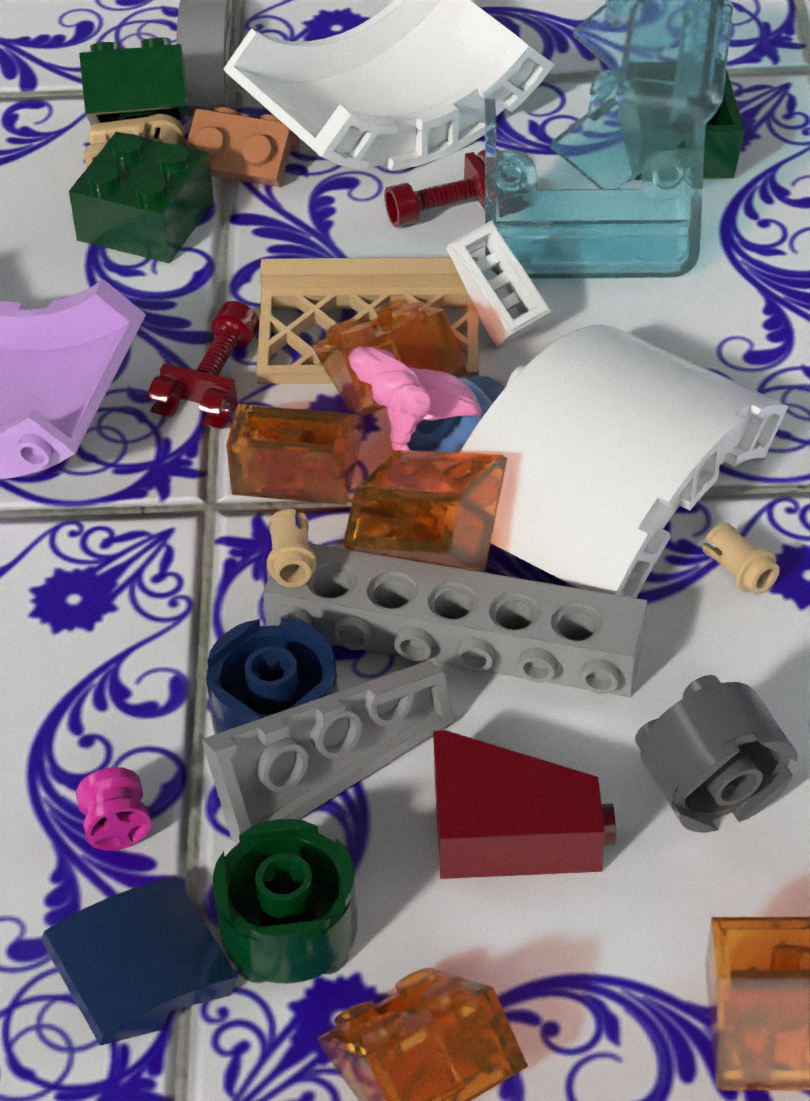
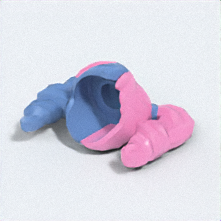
M359 346L348 355L350 367L354 370L359 381L371 384L373 399L379 405L387 406V413L392 426L390 438L393 450L410 465L418 468L446 467L453 462L484 414L505 389L498 381L487 376L478 375L456 378L442 371L411 368L396 359L393 353L376 347Z

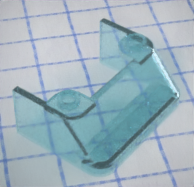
M606 0L603 6L573 30L572 36L611 70L601 73L591 85L589 94L592 97L588 113L551 142L550 148L610 197L704 126L716 113L723 100L733 3L730 0Z
M687 96L685 148H664L651 154L642 168L641 189L537 190L536 167L528 155L518 150H496L495 98L485 99V224L493 221L530 279L672 278L688 273L696 265L700 253L706 122L698 96ZM487 245L485 246L486 256L490 255ZM497 266L491 268L495 274H500Z

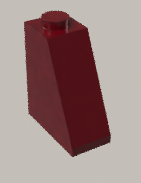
M447 730L433 731L440 879L602 872L604 845L615 844L616 822L613 803L601 804L599 779L597 776Z

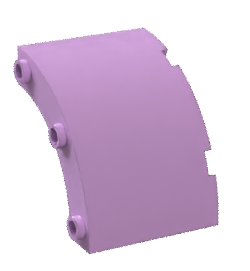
M104 279L78 294L52 300L48 308L26 309L23 302L0 300V479L36 473L57 465L76 454L146 316L143 311Z

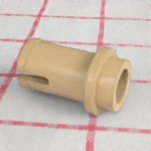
M283 509L276 512L269 521L272 551L267 558V569L277 583L285 587L294 588L302 586L309 581L316 570L317 562L315 553L309 548L308 518L301 512L297 517V528L296 510Z
M727 522L718 524L707 534L705 539L714 544L716 548L710 543H703V552L735 576V584L743 592L752 591L755 594H761L774 584L780 569L776 564L775 555L768 549H757Z

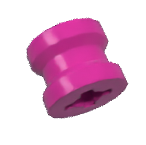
M109 767L86 776L79 783L75 793L79 810L86 816L83 826L87 842L92 847L103 851H117L139 843L148 835L152 826L148 807L141 802L143 789L140 777L133 770L124 767Z

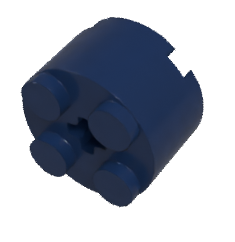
M281 618V625L261 627L260 619L244 622L223 634L213 645L209 653L206 680L212 726L215 734L338 692L336 663L331 644L316 628L299 620Z

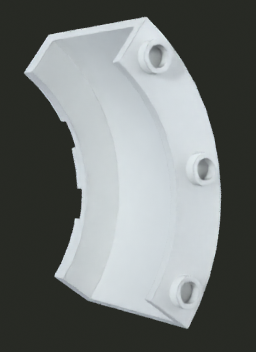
M394 0L382 11L357 27L325 39L286 41L275 39L250 29L223 70L321 157L335 164L356 170L367 171L368 166H386L391 171L420 166L441 159L482 137L488 132L486 124L505 108L512 113L540 85L555 64L471 0Z
M603 324L589 325L559 338L539 353L526 366L520 365L512 372L506 388L477 424L453 465L447 466L439 474L433 490L435 499L429 512L579 589L637 598L650 571L670 540V532L663 528L679 506L691 510L718 480L719 466L722 463L726 462L735 467L749 459H764L789 406L620 329Z

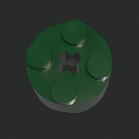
M297 819L266 821L254 825L239 835L240 843L232 848L226 856L223 851L215 864L213 872V890L221 941L227 955L237 966L239 974L244 979L253 983L267 981L288 984L304 982L323 974L327 975L339 971L348 959V952L355 940L358 925L354 866L346 846L337 838L335 843L318 833L317 825Z

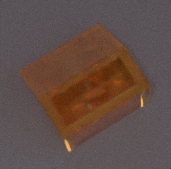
M399 299L384 304L375 309L377 318L359 325L356 319L340 322L325 330L327 338L312 344L316 356L349 411L364 416L387 406L379 405L373 399L372 385L359 381L354 370L350 367L348 355L359 346L376 347L394 354L396 359L411 368L442 371L456 378L467 374L445 309L424 306L423 301L408 304L406 299Z
M238 404L226 444L232 495L347 505L366 425L365 416L350 413Z
M397 450L355 488L343 547L359 552L485 572L507 458L501 454Z
M711 917L705 971L716 1090H810V917Z
M432 967L417 970L399 980L395 985L397 992L377 1004L369 1001L346 1009L335 1018L336 1027L317 1037L323 1051L358 1101H471L528 1067L494 988L461 976L435 970Z

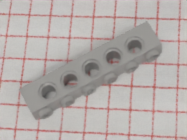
M309 543V548L316 555L317 567L307 583L294 588L285 587L277 583L270 575L263 591L266 626L281 625V618L295 619L316 628L327 638L330 644L343 646L350 650H366L400 656L412 661L429 660L430 662L462 667L475 672L485 671L524 678L537 683L547 682L586 689L599 694L609 693L631 697L642 653L648 601Z

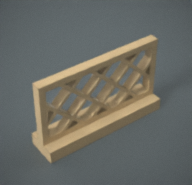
M451 257L261 259V304L256 371L258 384L365 383L359 381L354 370L350 367V362L348 364H332L324 357L341 343L351 351L359 346L366 347L353 334L368 322H371L385 333L384 336L370 347L388 350L395 343L399 344L412 355V357L404 362L411 368L442 371L456 378L479 375L478 313ZM472 257L475 262L478 261V257ZM354 309L358 312L357 315L342 326L326 315L330 310ZM385 309H409L413 312L397 326L380 314ZM439 309H467V313L452 325L435 314ZM273 310H301L304 314L286 327L273 316ZM423 321L440 333V335L424 347L407 335ZM316 322L331 335L312 348L298 335ZM466 330H467V338H466L464 335H462V333L465 332ZM274 332L276 335L271 338V333ZM452 343L467 354L468 363L444 364L434 355ZM286 344L302 355L292 365H270V356Z

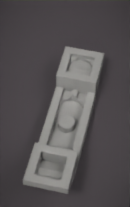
M180 0L176 44H181L190 114H194L196 108L213 111L215 107H226L227 80L226 72L223 68L226 64L227 29H229L230 0Z

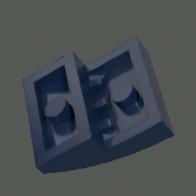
M176 876L129 889L90 905L45 930L41 939L100 1046L163 1030L171 1010L231 996L238 979L236 972Z

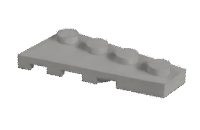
M428 660L201 740L231 839L238 844L240 843L239 835L254 825L277 819H300L433 735V731H439L455 721L445 673Z

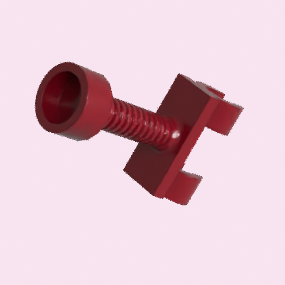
M489 147L480 151L477 155L474 152L465 154L464 180L414 191L409 183L389 186L385 188L384 201L389 220L397 228L416 223L419 212L422 210L473 198L478 199L491 220L500 218L501 213L516 215L524 211L528 207V203L521 194L511 195L527 192L529 189L519 177L508 176L501 165L488 169L494 164L509 162L498 148Z
M238 301L223 303L211 324V329L216 337L197 369L192 370L166 363L162 365L160 376L153 379L148 390L147 399L156 401L149 412L172 417L178 409L180 399L200 403L199 411L208 413L203 419L202 425L224 429L229 422L232 411H235L238 401L235 379L222 377L219 374L234 348L246 347L252 341L259 328V318L255 311Z

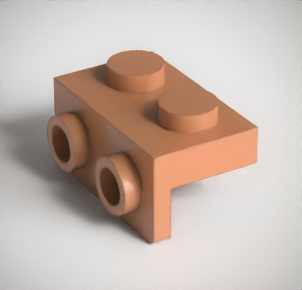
M215 107L213 111L196 108L186 148L209 153L211 176L281 188L290 151L298 152L301 142L298 136L274 115L264 114L259 119L242 116L236 110L227 107Z

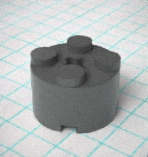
M715 675L702 676L690 683L683 692V699L671 706L659 718L643 725L635 736V743L641 750L643 764L679 821L686 829L699 833L718 830L712 820L733 813L736 819L741 822L766 808L788 786L793 775L787 765L790 759L797 762L798 756L795 748L752 687L740 682L721 683Z

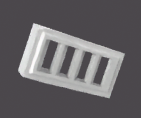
M493 221L456 239L446 247L487 333L497 348L534 329L552 312ZM487 245L490 255L475 262L470 254ZM497 266L500 274L487 281L483 273ZM506 286L510 295L500 300L495 292ZM516 307L520 315L512 319L508 311Z

